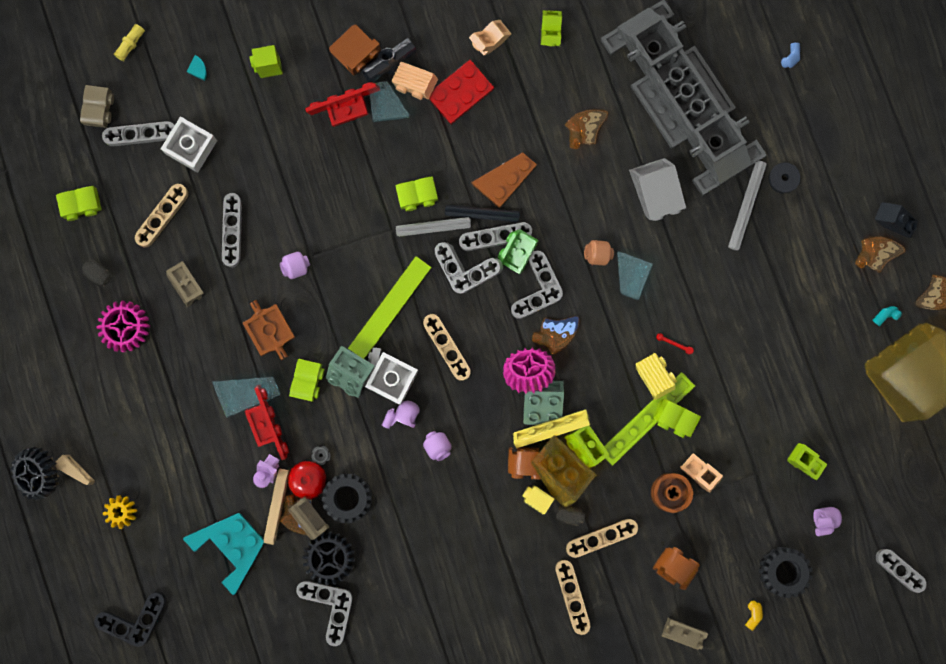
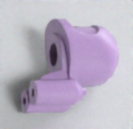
M409 400L403 401L398 406L396 412L393 408L387 411L382 426L389 429L390 426H393L398 421L414 428L416 425L414 421L419 414L418 405Z
M827 507L814 510V522L816 527H818L815 529L816 535L832 534L834 529L841 525L842 515L837 508Z

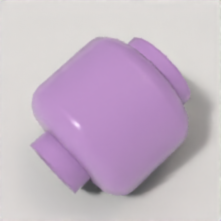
M300 252L286 255L282 258V262H280L283 275L285 277L288 276L290 279L305 275L307 267L310 266L307 256H303Z
M436 431L429 433L426 435V440L423 443L428 456L433 460L441 461L450 455L452 445L442 432L436 433Z

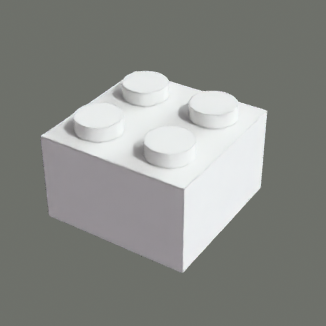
M180 117L161 150L166 155L198 173L217 140L212 134Z
M383 352L365 387L401 405L418 370Z

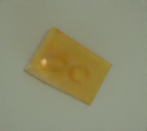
M555 435L550 438L531 462L550 494L563 507L575 503L596 476Z

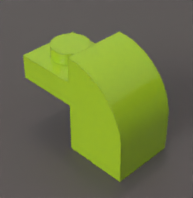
M543 10L541 45L560 46L562 11Z
M800 443L796 445L787 459L795 468L800 469L814 480H818L827 466L819 458L820 455Z

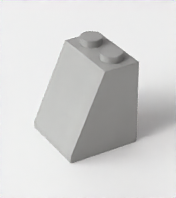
M663 158L629 170L643 211L649 220L657 221L662 219L664 215L678 214L682 209L686 208L676 167L673 163Z

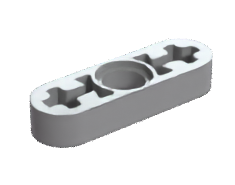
M881 549L877 552V563L910 591L920 593L925 590V578L893 551ZM889 554L888 558L895 563L892 565L887 561L883 562L884 558L882 555ZM899 565H903L906 568V573L903 576H898L896 573ZM911 577L914 580H919L918 584L920 586L913 588L914 583L907 578Z

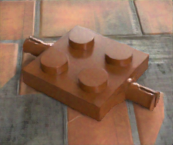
M257 300L251 302L250 305L255 314L243 322V325L259 354L264 356L269 352L276 351L280 359L284 360L288 356L283 346L294 339L295 336L279 307L275 304L268 309H261Z

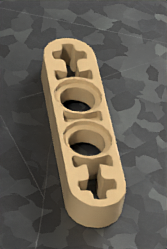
M175 184L169 189L137 231L135 241L138 245L142 247L151 246L186 201L188 190L182 184ZM182 189L181 192L183 193V195H182V196H179V195H178V196L176 197L177 194L175 193V191H176V190H179V191H180V190ZM170 197H172L173 199L175 198V201H177L178 203L175 204V203H174L172 200H170L169 198H170ZM166 203L172 204V211L169 213L163 212V206ZM155 218L161 220V225L158 228L151 226V222ZM148 227L150 230H152V231L155 232V233H154V234L150 233L148 230H146V228ZM142 234H143L144 236L147 235V238H148V241H147V242H146V241H143V242L141 243L142 239H141L140 237H141Z
M434 314L427 315L424 319V327L457 380H467L470 376V368L440 318ZM430 318L432 320H437V322L435 323L437 329H439L440 327H442L443 329L435 333L434 336L431 334V332H435L433 327L427 326V324L429 323L428 320ZM440 334H444L448 338L447 343L444 345H440L436 341L437 336ZM450 350L456 351L458 355L455 361H449L446 357L447 352ZM460 359L463 362L459 364L461 368L467 369L465 377L462 375L458 376L456 374L459 372L456 366L452 368L451 366L459 362Z
M279 469L264 536V543L274 545L288 484L289 470Z
M632 519L622 520L569 541L566 544V552L571 557H580L634 536L638 531V525ZM627 522L630 525H634L631 533L623 531L621 532L623 536L620 537V532L616 526L620 525V529L626 527ZM609 529H613L616 532V537L613 540H608L605 536L606 531ZM591 536H595L598 539V544L595 547H590L587 543L588 538ZM584 539V545L587 548L586 551H584V548L582 547L577 550V554H575L573 551L570 552L569 549L572 548L571 544L575 543L576 546L581 545L582 543L580 542V540Z
M560 560L556 564L555 570L574 631L577 634L584 635L590 630V622L574 568L568 560ZM564 563L570 567L567 570L568 576L573 575V578L561 580V578H565L562 571L559 572V569L562 567L561 564ZM568 582L575 584V590L572 593H567L564 589L565 584ZM573 601H579L581 604V609L578 612H573L570 609V604ZM584 612V616L580 617L582 622L587 625L581 631L580 628H576V625L579 624L577 617L573 619L572 616H578Z

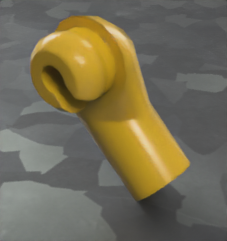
M754 600L748 604L752 616L745 624L751 631L756 628L763 618L762 606Z

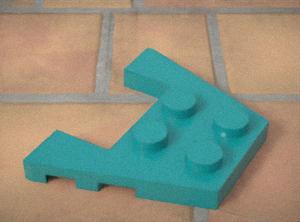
M241 513L230 516L183 538L194 552L211 539L231 561L236 569L221 583L232 595L237 593L238 588L264 545V539Z

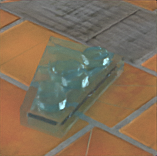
M274 377L212 382L226 417L260 404L254 389L257 385H261L262 388L266 389L268 394L267 401L281 395Z

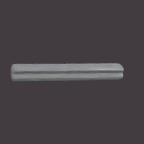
M469 217L399 225L396 226L397 236L465 229L471 227V221Z

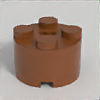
M520 447L517 448V451L509 448L508 473L511 474V478L521 479L523 475L531 476V479H543V475L547 474L548 450L544 449L543 453L539 452V448Z
M667 473L659 476L654 481L651 488V497L659 509L670 513H677L690 505L693 499V490L691 484L684 476ZM673 489L676 495L670 498L668 490Z
M670 547L665 548L653 569L657 570L656 573L671 584L675 585L677 582L680 584V589L686 590L699 571V564L691 558L688 560L683 557L684 553L676 547H673V549Z

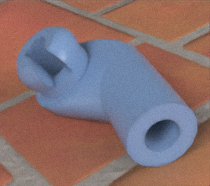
M800 43L790 44L791 54L781 60L784 68H792L800 61Z

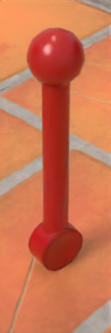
M658 333L656 336L657 340H663L683 349L687 354H692L694 351L692 347H685L664 337L662 333Z

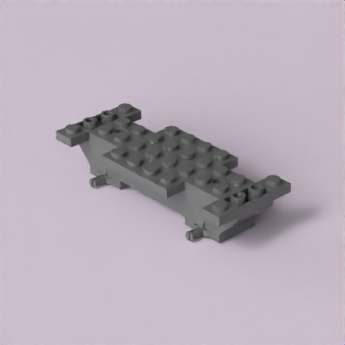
M662 0L624 22L615 30L603 36L600 41L610 56L625 46L630 51L627 54L628 59L631 62L635 59L645 74V77L631 85L632 90L671 149L685 140L689 141L693 147L690 150V154H692L693 158L698 155L707 171L692 180L700 194L704 196L760 161L767 154L757 139L747 146L745 145L747 142L742 136L740 128L749 124V120H746V116L737 122L730 118L728 114L734 111L736 107L697 48L693 46L684 52L677 33L686 28V25L683 21L675 26L667 22V20L674 16V13L666 1ZM654 46L658 52L652 53L648 47ZM710 140H716L719 143V147H713Z

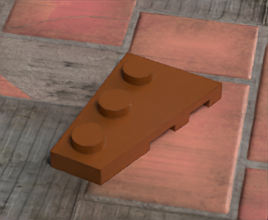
M522 152L471 182V184L496 206L501 208L536 168L537 164Z

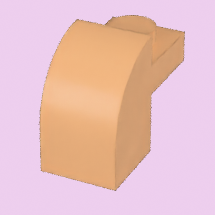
M495 20L483 31L474 32L469 38L476 50L480 51L483 55H487L499 47L511 35V32L501 20Z
M694 453L680 467L709 493L723 479V475L708 463L705 464Z

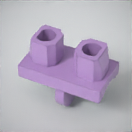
M269 454L264 462L261 460L258 462L257 472L253 477V482L257 487L264 488L270 482L274 483L279 467V460Z

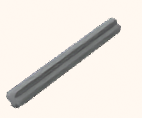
M758 161L754 165L728 245L732 250L740 249L766 168V163L763 161Z

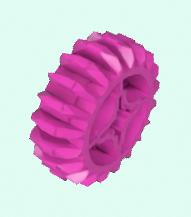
M121 301L120 306L117 302H114V308L108 305L106 307L108 312H101L104 318H98V321L102 322V325L97 326V329L102 330L98 333V336L104 337L101 342L107 343V348L111 349L113 347V350L116 352L120 349L121 352L125 353L127 348L129 351H133V345L139 348L140 344L138 341H146L142 337L143 334L149 335V332L144 331L145 328H150L149 324H144V322L149 320L147 316L142 317L145 311H139L140 306L135 305L133 307V302L130 301L127 305L125 301ZM127 312H131L135 316L137 323L129 322ZM118 313H120V314L118 315L117 321L114 322V323H111V320L113 319V317H114L115 315H117ZM122 323L129 325L124 330L117 328L123 325ZM110 330L118 332L120 342H117L111 336ZM136 330L135 335L129 339L130 332Z
M533 347L530 350L524 348V351L517 350L516 354L511 353L510 358H506V363L503 367V375L507 385L512 390L516 389L518 393L524 391L527 394L532 391L534 394L536 390L542 392V387L548 388V385L553 382L555 377V363L551 356H548L546 351L542 352L540 348L536 351Z

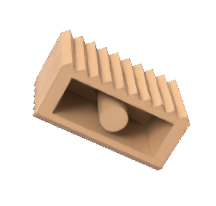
M400 62L397 72H395L392 83L396 86L395 89L404 94L410 92L413 97L420 100L422 98H430L438 81L434 73L404 62Z

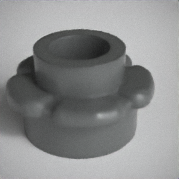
M325 446L315 447L311 455L313 462L324 465L326 461H329L331 455L328 452V448Z

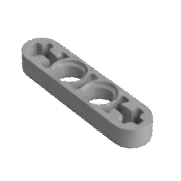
M165 121L110 127L104 130L102 138L109 146L166 141L169 135L165 132H158L157 127H159L160 131H165L168 126L170 129H173L175 125ZM148 128L154 129V135L150 138L145 137L144 134ZM129 130H133L136 133L135 137L131 140L126 139V133ZM113 133L115 136L121 135L123 140L121 141L120 137H114L113 141H111L108 137Z
M235 193L227 194L223 201L222 261L231 268L236 267L241 259L242 200ZM232 198L238 201L234 204V210L238 211V213H227L228 210L232 211V206L228 203ZM230 216L237 217L236 225L229 226L227 224ZM229 235L237 237L235 244L229 245L227 243ZM226 248H237L236 251L232 250L233 256L236 257V260H233L232 263L226 260L227 257H230V250H226Z
M522 222L469 232L460 237L459 245L465 251L508 244V242L500 238L499 234L501 231L507 230L511 233L513 232L512 228H515L516 231L524 227L525 230H529L527 234L532 235V228L528 223ZM483 234H490L492 240L490 243L485 244L481 241V236ZM474 235H478V246H476V242L470 243V247L462 244L466 237H469V240H475Z

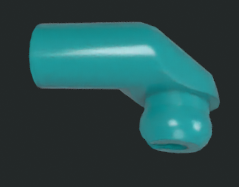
M895 306L883 308L872 321L880 327L887 318L892 317L898 320L902 312Z

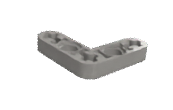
M442 242L435 247V255L451 287L457 293L468 292L500 274L503 270V264L499 259L490 258L465 272L451 244ZM443 248H447V249H448V250L446 251V255H445V254H441V251L443 250ZM447 257H452V258H453V259L447 260L446 262L444 261V260L448 259ZM452 262L457 265L455 273H451L448 269L449 264ZM491 262L497 264L495 270H489L488 272L484 270L492 266ZM476 270L482 274L480 281H476L473 278V273ZM459 280L461 282L466 280L470 281L469 283L464 284L463 288H458V285L460 284Z
M534 251L532 253L529 264L542 290L512 305L511 314L516 319L525 318L558 302L562 298L563 292L545 254L541 251ZM534 256L542 257L540 263L542 267L546 265L547 268H542L537 272L536 269H539V265L537 262L533 263ZM549 272L551 275L550 281H542L540 278L541 273ZM551 289L554 291L558 290L557 298L555 299L552 296L547 299L549 303H546L545 297L541 293L545 292V296L551 293ZM532 298H541L542 305L534 307L531 303ZM524 301H528L532 311L529 312L528 308L523 310L522 315L514 312L517 305L524 307L526 306Z
M312 581L301 582L296 590L300 598L333 605L326 633V641L331 646L340 645L346 632L353 600L352 593L347 589ZM306 584L308 589L315 590V586H317L316 598L312 597L314 593L311 592L303 595L301 587H304ZM323 588L328 589L330 592V597L326 600L319 596V592ZM343 593H346V597L349 598V601H345L343 606L347 607V611L342 608L336 609V605H341V599L338 596H342ZM342 612L345 620L342 623H337L334 620L335 613ZM332 624L336 627L343 626V630L338 629L337 635L340 636V639H337L336 642H333V638L330 637V634L332 635L335 632V627H331Z

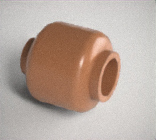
M592 240L585 246L584 257L589 264L605 266L613 259L614 250L607 241Z

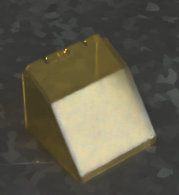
M928 323L919 324L909 331V335L905 334L895 341L894 346L890 345L880 352L879 357L875 356L865 363L866 374L902 422L927 420L946 406V332L943 329Z

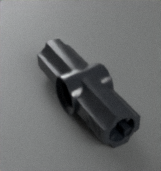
M407 38L394 48L381 50L379 58L361 70L362 74L370 83L385 73L391 74L396 72L400 62L417 52L415 46Z

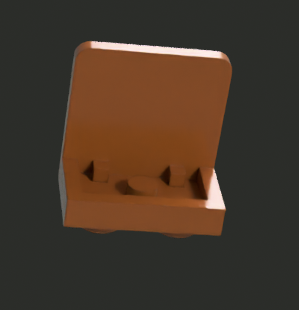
M352 25L329 47V50L355 76L366 67L369 61L374 60L379 55L381 48L375 39L371 40L357 25Z

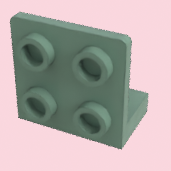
M341 346L329 363L326 379L331 385L344 389L348 395L359 398L363 385L375 366Z
M553 381L548 385V388L542 387V392L536 390L534 394L532 391L525 394L524 424L539 425L562 417L563 381Z

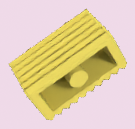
M656 353L636 363V370L654 400L675 390V383L677 382L673 373H668L665 369L667 364L663 357H658Z
M534 485L532 488L528 486L522 495L524 502L541 514H545L554 501L553 497Z

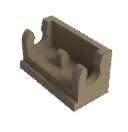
M183 261L166 271L168 279L186 307L191 306L194 300L202 298L203 291Z
M305 497L288 509L311 540H314L329 528Z
M671 618L667 619L662 633V637L697 650L703 648V640L708 635L703 630Z

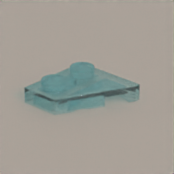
M387 81L377 82L376 84L380 87V91L370 94L373 122L409 118L408 111H406Z
M618 251L620 292L623 295L639 300L653 264Z

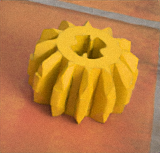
M121 495L116 496V500L110 498V504L104 505L108 511L103 512V515L109 516L105 522L109 523L112 521V528L118 525L119 529H122L124 524L130 526V520L136 519L132 513L137 512V509L131 508L135 503L134 501L128 503L129 497H124L122 500ZM117 509H121L123 515L119 516V512H117Z

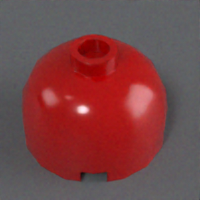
M313 461L297 463L288 475L290 490L301 499L303 497L306 499L318 497L325 489L327 482L325 470L321 465Z

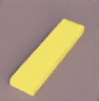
M587 410L514 432L516 449L589 426Z

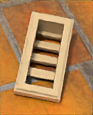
M62 455L56 461L57 464L55 466L58 470L83 484L92 485L95 480L70 455Z

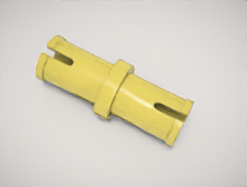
M134 24L129 34L123 37V42L114 53V56L124 62L130 51L137 46L136 43L145 30L139 25Z

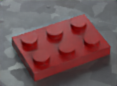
M469 60L433 89L429 100L452 125L491 93L494 87L474 63Z

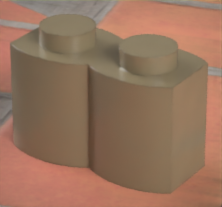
M85 86L80 122L83 125L107 128L108 123L111 122L110 105L114 103V94L109 88Z

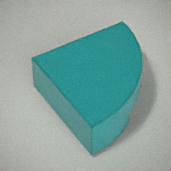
M195 55L187 72L205 81L207 77L205 64Z

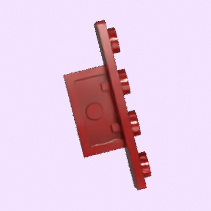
M366 83L362 85L363 88L357 90L349 89L341 96L333 95L328 97L327 101L313 102L305 110L310 115L327 110L331 124L335 127L369 115L364 96L380 91V87L376 83Z
M257 385L254 389L260 405L246 409L245 414L258 447L275 442L281 460H285L287 453H289L286 442H282L280 437L282 431L279 424H275L273 418L275 417L273 407L267 403L268 394L266 389L262 388L261 385Z

